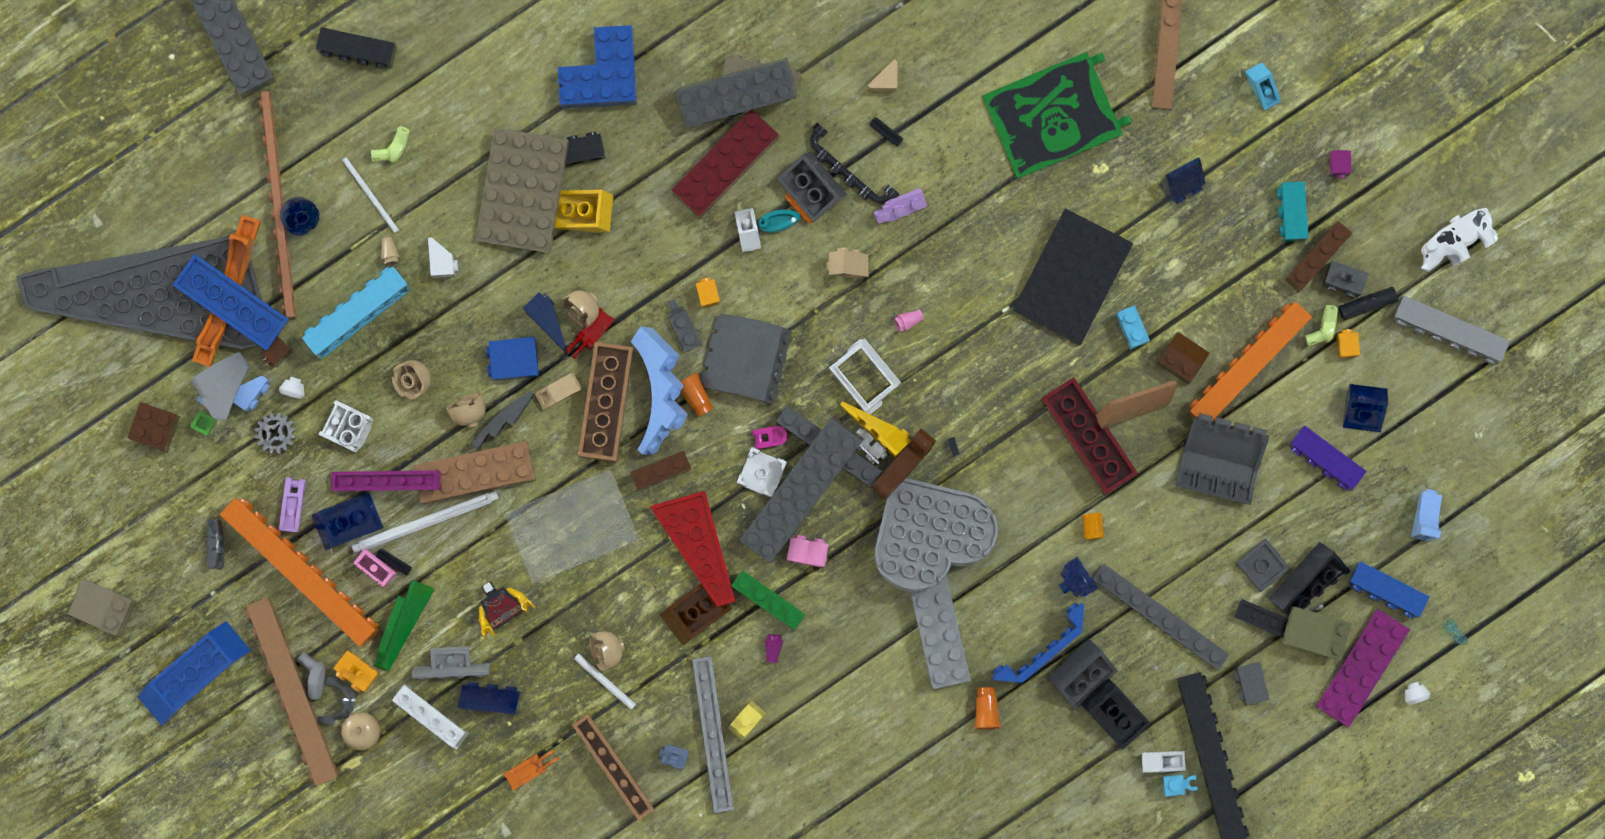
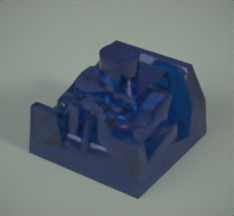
M1075 557L1064 566L1060 574L1064 581L1059 584L1064 594L1071 591L1075 597H1085L1098 589L1078 557Z

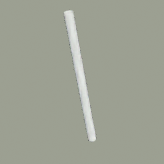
M347 157L342 159L394 233H397L399 229Z

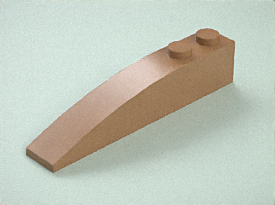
M1161 0L1152 108L1171 110L1182 0Z

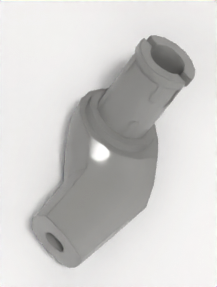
M304 652L300 655L297 662L310 671L308 698L317 700L322 697L326 668L322 661L317 662Z

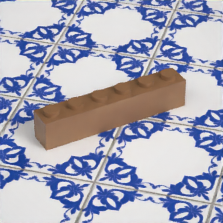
M590 714L585 715L572 724L637 820L640 821L654 811L655 808Z

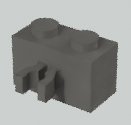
M1331 261L1322 285L1327 286L1326 289L1332 292H1337V290L1345 292L1344 295L1350 298L1359 297L1362 294L1369 273Z

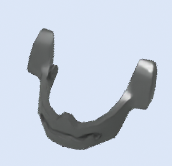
M326 676L325 684L333 685L344 693V699L341 700L343 709L338 714L319 716L318 722L334 725L337 719L347 718L352 713L355 704V694L350 686L340 683L339 677Z

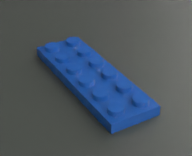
M196 254L192 256L173 283L174 287L266 351L269 350L290 320Z

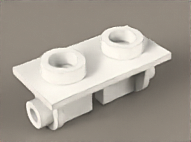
M859 428L856 433L862 436L864 441L858 447V450L863 449L867 453L866 458L874 464L876 462L880 464L881 461L878 459L880 457L884 459L888 455L887 450L877 441L871 446L869 443L874 438L865 429Z

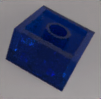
M1349 384L1345 400L1343 428L1381 432L1388 406V389Z

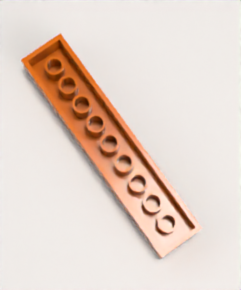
M235 497L220 515L359 647L365 648L380 632L377 628L379 624L371 617L366 618L363 615L365 611L358 604H351L349 602L351 598L344 591H338L336 583L330 578H324L322 576L323 571L313 564L310 565L308 563L309 558L304 553L296 552L294 550L295 545L289 539L280 537L282 533L274 525H268L266 523L268 519L260 512H254L252 510L254 506L244 498L238 499Z

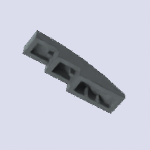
M528 392L513 401L483 428L471 445L480 450L489 435L497 439L507 423L514 427L535 395L532 392Z

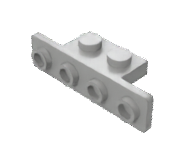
M469 646L431 648V666H414L412 678L424 680L429 677H436L438 679L456 676L457 678L474 675L476 677H483L489 675L490 663L471 664Z

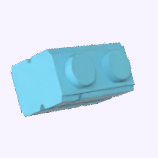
M1135 305L1117 312V320L1125 339L1128 340L1127 343L1130 350L1147 344L1150 341Z

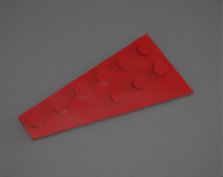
M702 491L649 506L715 605L720 607L735 603V597L706 492Z

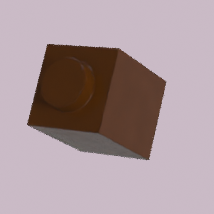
M279 337L276 338L268 351L265 349L261 351L264 355L262 359L269 366L274 364L276 367L293 352Z

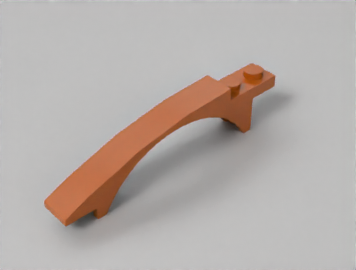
M244 214L241 215L236 233L230 234L228 259L224 273L241 286L251 260L250 255L261 220ZM212 312L197 338V347L192 361L208 367L214 361L228 325Z

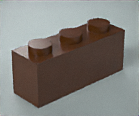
M681 451L630 473L639 492L689 472L692 469L685 452Z

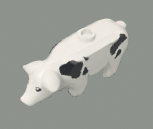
M1478 209L1463 217L1457 215L1450 219L1449 222L1451 224L1439 230L1423 245L1421 254L1423 255L1424 263L1420 269L1429 272L1441 262L1444 256L1451 261L1452 266L1470 258L1466 246L1471 245L1477 239L1484 243L1485 248L1494 244L1498 239V234L1492 228V217L1488 209Z

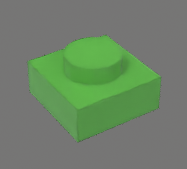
M199 410L190 427L208 437L217 420Z

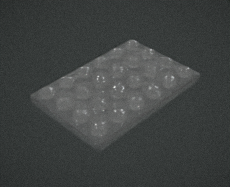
M611 469L504 513L532 584L640 541Z

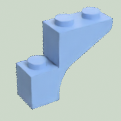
M260 376L241 385L233 403L246 412L253 411L259 403L258 398L261 394L265 395L269 390L270 385L268 384L271 381ZM199 396L197 401L204 405V403L201 400L202 397Z

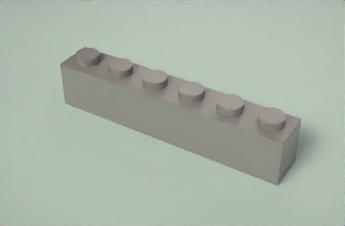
M1406 296L1400 298L1392 317L1393 320H1396V324L1402 327L1408 325L1414 328L1413 331L1418 334H1429L1431 339L1437 342H1442L1443 340L1449 343L1451 348L1457 350L1462 348L1467 351L1468 355L1483 357L1485 362L1492 365L1502 362L1510 340Z

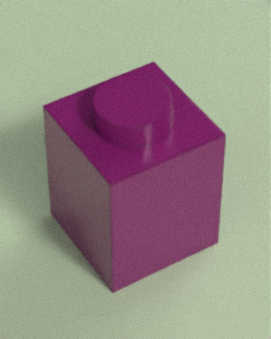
M1332 150L1329 153V176H1335V179H1346V176L1351 174V150Z

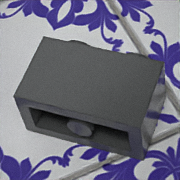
M1260 662L1235 668L1236 672L1233 675L1236 684L1239 683L1241 691H1238L1241 703L1244 702L1246 706L1270 700Z

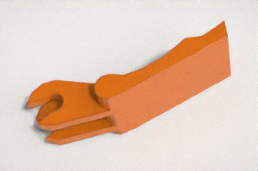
M555 750L550 751L541 758L536 754L504 773L503 775L510 783L511 789L515 790L547 771L546 767L558 761L559 757L545 765L542 763V760L555 753Z

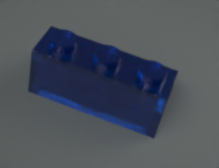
M468 682L467 685H462L458 708L519 715L522 692L517 691L518 687L506 686V690L498 689V685L487 684V687H479V683Z

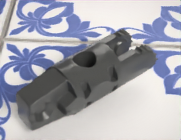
M208 520L206 535L207 566L209 569L216 568L221 570L224 568L222 520Z

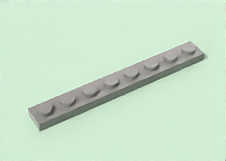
M712 656L692 659L714 813L731 811L734 809Z

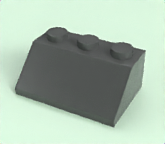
M812 152L803 154L777 178L813 222L834 208L847 196L845 191Z
M1088 639L1047 679L1063 698L1077 710L1081 707L1083 701L1108 678L1113 677L1118 670L1102 650Z

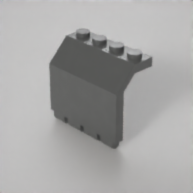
M727 314L715 317L712 330L717 331V334L711 333L708 348L713 351L706 354L703 367L708 368V371L702 370L700 378L704 388L741 395L774 405L778 394L779 381L782 378L783 364L787 358L786 352L791 341L792 331L755 319Z
M1199 413L1198 417L1194 416L1183 449L1176 486L1251 505L1257 473L1269 441L1267 430L1254 427L1253 431H1250L1249 425L1235 422L1234 426H1231L1232 421L1216 417V420L1212 421L1213 416Z

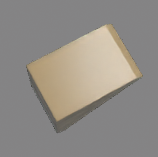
M894 59L868 84L867 89L878 92H897V61Z

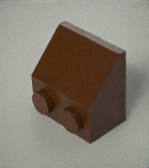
M1177 332L1157 364L1189 385L1210 352Z

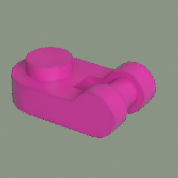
M781 426L752 430V435L756 441L754 447L758 450L780 446L787 440V432ZM768 434L769 441L763 442L762 435Z

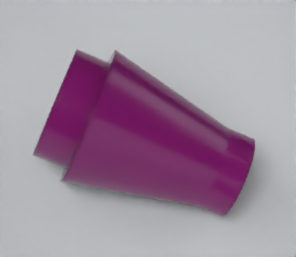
M767 634V638H765L766 662L778 663V657L784 642L782 635Z

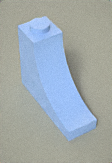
M1426 489V492L1420 493L1410 538L1428 542L1440 538L1439 513L1442 495H1437L1438 491Z

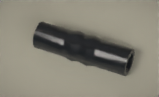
M1392 286L1339 305L1338 309L1343 321L1398 302V296Z

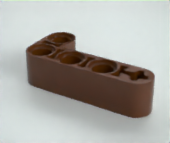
M921 428L908 446L882 473L871 488L883 499L887 500L929 453L936 440Z

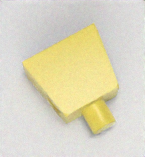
M751 701L730 724L728 729L743 741L766 715V712Z

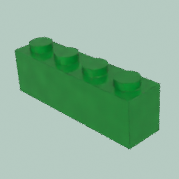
M743 570L731 585L735 590L794 631L806 616L802 611Z

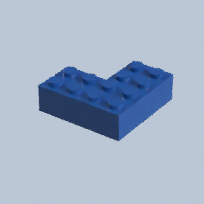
M632 25L594 27L596 65L558 67L561 109L636 105L637 91Z

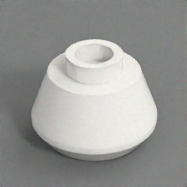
M290 377L289 380L286 379L279 388L280 394L296 399H302L305 396L304 384H301L300 379Z
M1414 682L1407 685L1405 702L1408 705L1429 699L1430 692L1423 684L1419 685V682Z

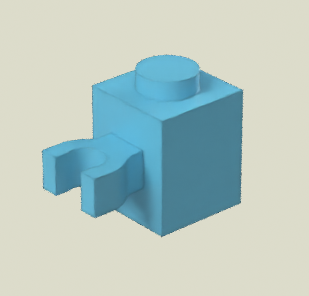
M1183 775L1161 777L1164 796L1185 794V789L1191 791L1198 790L1197 786L1191 787L1189 785L1190 780L1196 779V775L1189 776L1186 779H1183Z

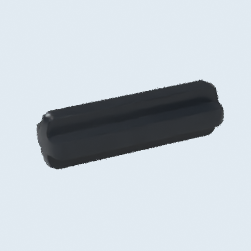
M877 117L871 120L870 126L898 147L902 143L903 137Z
M380 549L376 555L377 558L404 575H408L412 570L411 566L384 549Z

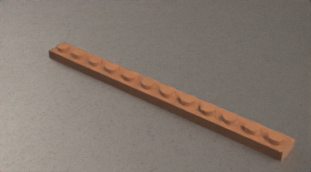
M269 91L261 92L259 107L263 109L261 125L262 128H265L266 135H263L264 146H267L268 151L265 154L266 165H269L270 172H267V180L272 187V191H269L270 202L274 204L271 216L272 220L276 222L273 234L274 239L278 240V247L275 248L277 259L280 258L278 276L282 277L283 284L280 285V294L284 296L285 302L282 304V312L288 319H297L272 96Z

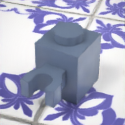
M666 744L665 748H661L659 758L662 759V764L684 769L689 750Z

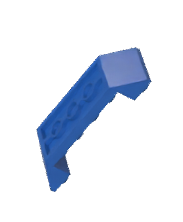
M1075 602L1065 610L1068 614L1064 617L1074 629L1069 627L1061 634L1063 637L1061 640H1053L1046 646L1048 650L1044 654L1039 652L1031 659L1033 661L1031 665L1025 664L1016 671L1018 673L1016 676L1008 665L1003 667L1001 664L992 671L993 676L991 679L1000 682L1023 683L1082 633L1084 604H1077Z
M226 621L207 633L161 672L137 697L163 726L177 714L181 707L233 663L240 661L251 649Z

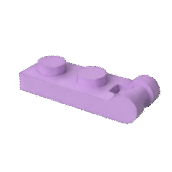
M286 477L279 530L299 533L306 479L293 480V478ZM292 487L298 488V492L291 493Z

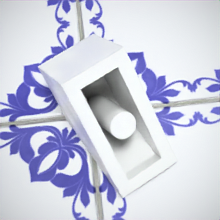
M753 208L735 211L742 252L760 249V239Z
M428 238L431 277H455V271L459 270L458 260H454L453 255L433 238Z
M1185 751L1142 753L1143 772L1185 771Z

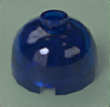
M301 196L293 197L283 204L280 210V220L283 227L291 234L297 236L306 235L311 229L314 230L319 222V210L310 199Z

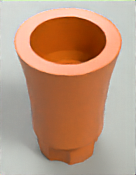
M697 372L681 381L684 386L680 393L689 404L691 410H694L697 417L714 409Z
M977 688L974 729L989 730L1001 728L995 688Z

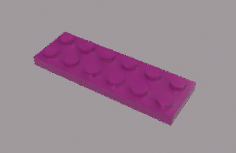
M1376 609L1315 707L1343 725L1350 727L1410 629L1379 609Z

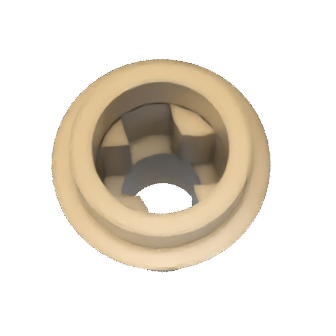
M385 237L381 239V262L386 267L398 265L400 256L393 238Z

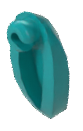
M775 210L763 215L758 221V227L768 233L782 232L798 223L800 214L791 210Z

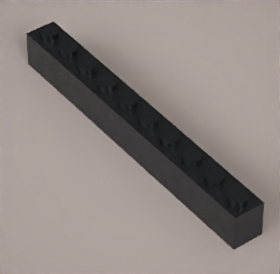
M1201 672L1176 678L1220 838L1247 839L1249 837L1248 828L1246 825L1243 826L1241 819L1244 818L1241 806L1238 807L1236 799H1239L1236 787H1232L1231 780H1234L1233 774L1226 765L1228 761L1227 752L1222 750L1221 747L1223 742L1222 734L1220 731L1217 732L1215 725L1218 724L1216 713L1211 711L1210 705H1213L1212 698L1205 689L1208 686L1206 677Z

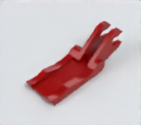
M599 308L597 319L587 329L584 326L566 352L569 354L579 342L583 344L573 354L572 357L574 359L585 347L592 349L595 342L601 338L615 319L605 313L602 308Z

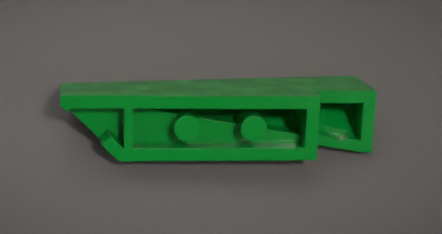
M412 580L406 598L397 597L377 651L378 656L374 664L375 667L386 671L390 670L433 594V587Z

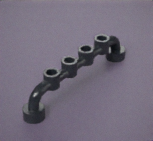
M816 122L812 127L814 132L810 139L812 148L817 152L815 156L822 163L827 161L832 166L829 169L837 176L841 173L846 177L844 182L851 188L856 186L860 190L858 194L866 201L870 198L875 203L882 204L900 195L889 184L885 187L884 191L886 193L883 196L875 194L867 185L819 145V136L824 138L828 131Z

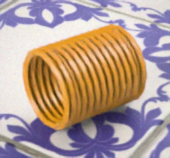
M1102 513L1083 514L1084 539L1104 538Z

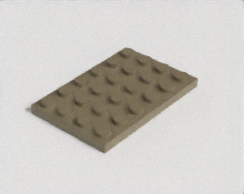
M494 128L475 241L551 253L569 140Z

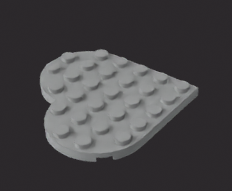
M906 478L886 501L875 546L876 566L882 577L898 589L909 592H921L931 589L945 578L951 565H972L984 559L991 552L998 534L995 514L993 515L985 501L973 494Z

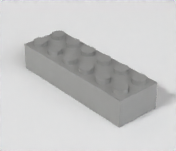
M945 576L938 585L921 592H910L932 690L971 681L947 576Z

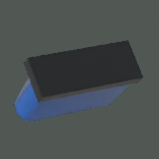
M955 437L949 438L948 443L952 456L960 455Z

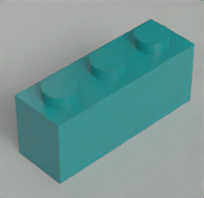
M1305 181L1281 183L1279 188H1277V199H1280L1281 207H1278V218H1282V226H1279V235L1283 237V242L1306 241L1309 237Z

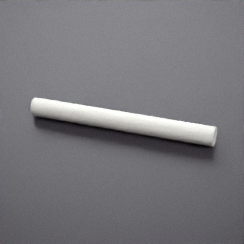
M579 653L575 656L574 660L630 710L636 706L629 697Z

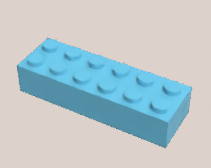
M394 267L385 268L380 273L381 276L367 282L365 289L361 292L356 291L349 297L351 300L345 304H339L334 309L335 312L330 316L328 314L319 320V325L315 328L312 326L304 332L305 335L302 339L319 359L325 358L411 290L410 286Z

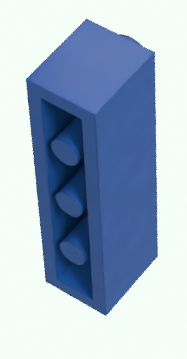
M1361 561L1357 563L1348 581L1352 585L1351 589L1360 593L1364 591L1369 594V598L1377 602L1379 599L1386 602L1385 606L1390 609L1396 610L1398 608L1404 611L1403 615L1410 619L1421 616L1430 596Z

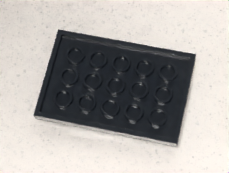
M1065 208L1012 311L1081 345L1133 243Z

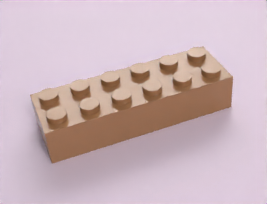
M595 342L578 451L579 458L618 462L634 354L633 347Z
M527 441L413 465L414 471H441L440 490H418L423 505L536 481Z

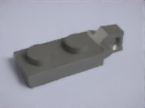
M675 299L669 301L668 305L672 311L668 313L669 320L685 353L701 346L702 342L687 311L683 306L679 308Z

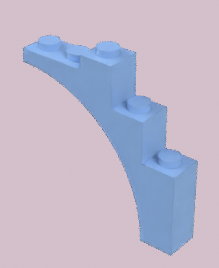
M640 327L631 343L640 353L649 374L652 390V408L646 434L637 450L641 454L654 455L659 450L663 440L669 435L670 430H678L683 426L688 414L674 401L680 395V391L684 386L670 371L675 367L680 355L653 328Z

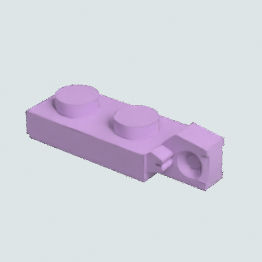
M918 188L885 202L882 209L873 213L879 224L899 219L927 207L921 188Z

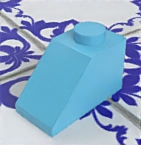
M1262 62L1245 71L1250 87L1264 110L1281 102L1272 73Z

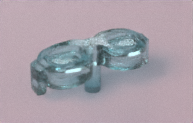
M1449 619L1446 624V630L1449 633L1455 634L1453 639L1457 644H1467L1466 636L1458 630L1455 621Z

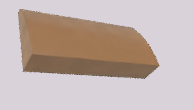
M1175 380L1110 401L1095 415L1101 429L1167 407L1173 398L1176 382Z

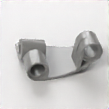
M241 352L217 362L191 379L192 384L202 397V402L214 419L227 420L239 387L250 369Z

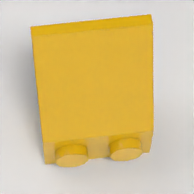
M561 190L555 229L610 232L613 194L604 190Z

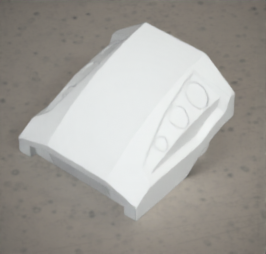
M335 400V406L319 435L356 453L363 446L371 430L373 418Z

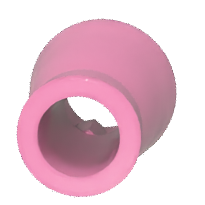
M918 309L898 314L894 318V323L899 332H906L918 322L924 320V317Z

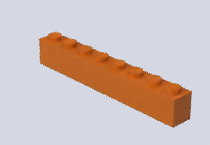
M1296 301L1292 305L1288 303L1281 310L1284 314L1279 319L1275 316L1268 324L1270 328L1266 332L1262 330L1255 337L1257 342L1253 346L1249 343L1242 351L1244 355L1240 359L1236 357L1228 365L1230 367L1227 373L1222 371L1216 377L1218 382L1213 387L1209 385L1202 392L1204 396L1199 401L1196 398L1189 405L1191 410L1188 413L1193 418L1194 416L1198 417L1199 413L1213 416V421L1300 331L1312 316Z

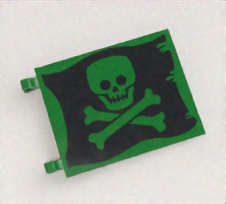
M1086 51L982 95L1017 179L1123 135L1121 127L1132 124L1130 115L1119 120L1116 119L1094 69V65L1105 62L1103 52L1089 57Z

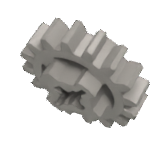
M270 413V418L263 416L264 422L258 421L257 423L260 425V428H255L259 435L254 437L255 439H260L257 445H264L263 450L265 452L270 449V454H274L275 450L278 454H281V449L288 451V444L293 446L294 444L291 440L297 438L293 435V432L297 431V429L291 428L294 422H287L289 417L285 415L282 418L281 413H278L276 417L273 413ZM279 421L275 425H268L270 422ZM286 427L288 429V436H285L284 432ZM264 430L266 431V434H267V438H266V439H264V436H263ZM273 430H278V437L272 434ZM276 442H283L281 445L273 446Z

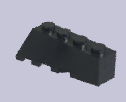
M1319 542L1273 593L1269 600L1278 610L1289 617L1292 606L1305 609L1311 604V599L1320 597L1327 586L1330 584L1333 586L1338 582L1337 578L1342 574L1347 575L1351 571L1333 550Z

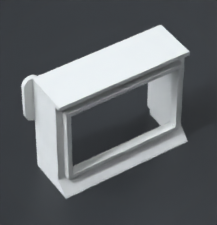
M865 338L852 345L842 358L829 367L831 373L858 406L870 415L882 405V400L901 385L900 380ZM860 349L865 352L891 384L868 404L838 368Z

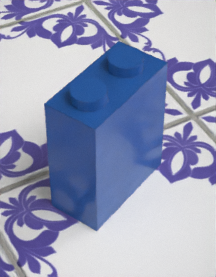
M535 337L489 341V346H486V356L490 358L491 365H488L487 369L488 376L492 377L493 381L539 377Z

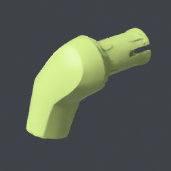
M402 126L398 127L388 149L371 150L372 162L389 160V162L394 163L398 161L406 147L410 133L409 129Z
M1326 305L1320 330L1304 335L1308 347L1323 341L1329 343L1333 339L1338 315V308L1336 306Z

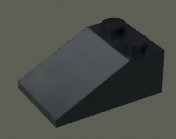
M1109 678L1081 703V706L1122 750L1151 724Z

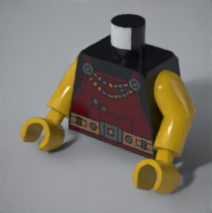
M492 582L487 583L482 587L487 597L481 601L482 605L479 607L481 634L485 640H487L486 635L488 633H491L494 637L496 629L523 612L529 614L527 611L528 607L532 606L535 609V605L518 590L511 587H502L496 590Z

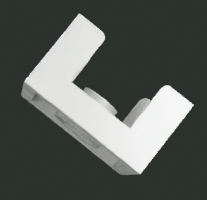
M751 447L737 484L771 498L776 492L787 461L779 458L776 459Z

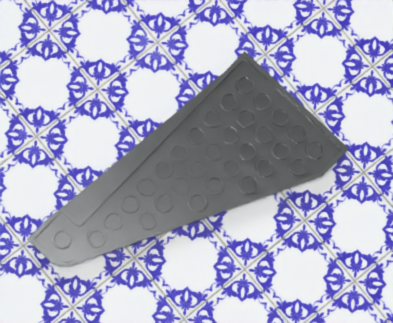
M230 235L213 240L32 271L18 275L17 280L23 302L34 311L197 341L211 312L174 287L173 283L194 254L222 273H225ZM250 260L242 287L262 300L252 260ZM229 324L220 343V346L241 350L259 346Z

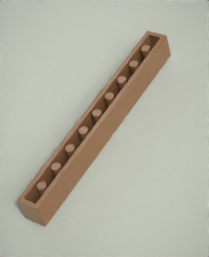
M267 597L247 605L246 617L249 622L252 621L253 635L256 640L259 639L260 653L263 658L266 657L267 671L270 676L273 675L274 689L277 694L280 693L282 698L280 701L281 707L284 712L287 711L289 716L287 719L288 725L291 730L294 729L295 731L294 741L297 747L302 749L301 759L304 765L309 767L308 777L312 784L315 783V786H320L339 778L338 770L310 698H308V693L271 598Z

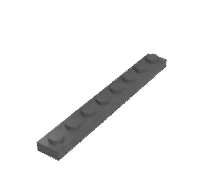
M1103 564L1092 579L1216 670L1220 669L1230 655L1107 565Z

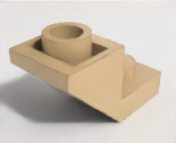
M572 372L534 394L542 409L545 410L559 401L572 396L582 388Z

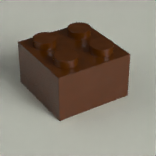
M140 402L127 438L168 452L181 416Z

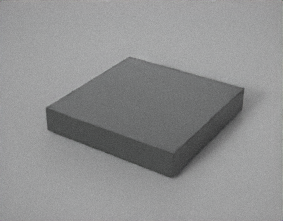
M1266 538L1236 562L1237 566L1260 593L1290 569Z

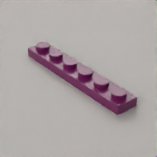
M441 471L332 472L331 491L440 490Z

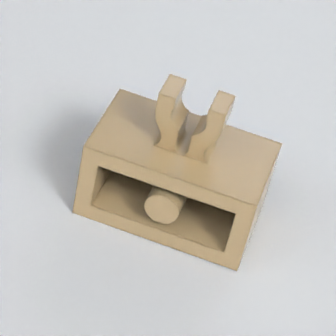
M845 247L837 248V251L829 252V262H826V270H829V275L853 279L869 277L868 254L861 253V250L857 249L848 251V248Z

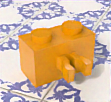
M350 650L345 652L333 668L337 671L336 676L343 681L348 679L352 683L351 687L359 693L361 690L367 692L380 675L379 672Z

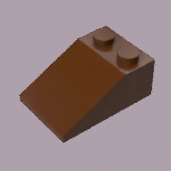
M700 584L669 606L660 617L684 646L728 613L732 607L729 604L717 607L703 585Z

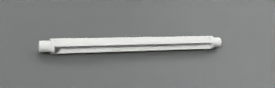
M496 491L487 492L486 494L358 541L359 543L352 545L353 551L357 553L364 549L368 550L491 504L492 501L499 499Z

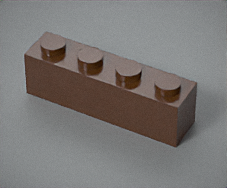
M1337 221L1285 281L1297 292H1300L1352 235V232Z

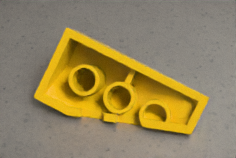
M843 401L840 403V407L881 444L894 459L910 443L911 440L909 438L911 436L903 428L900 430Z

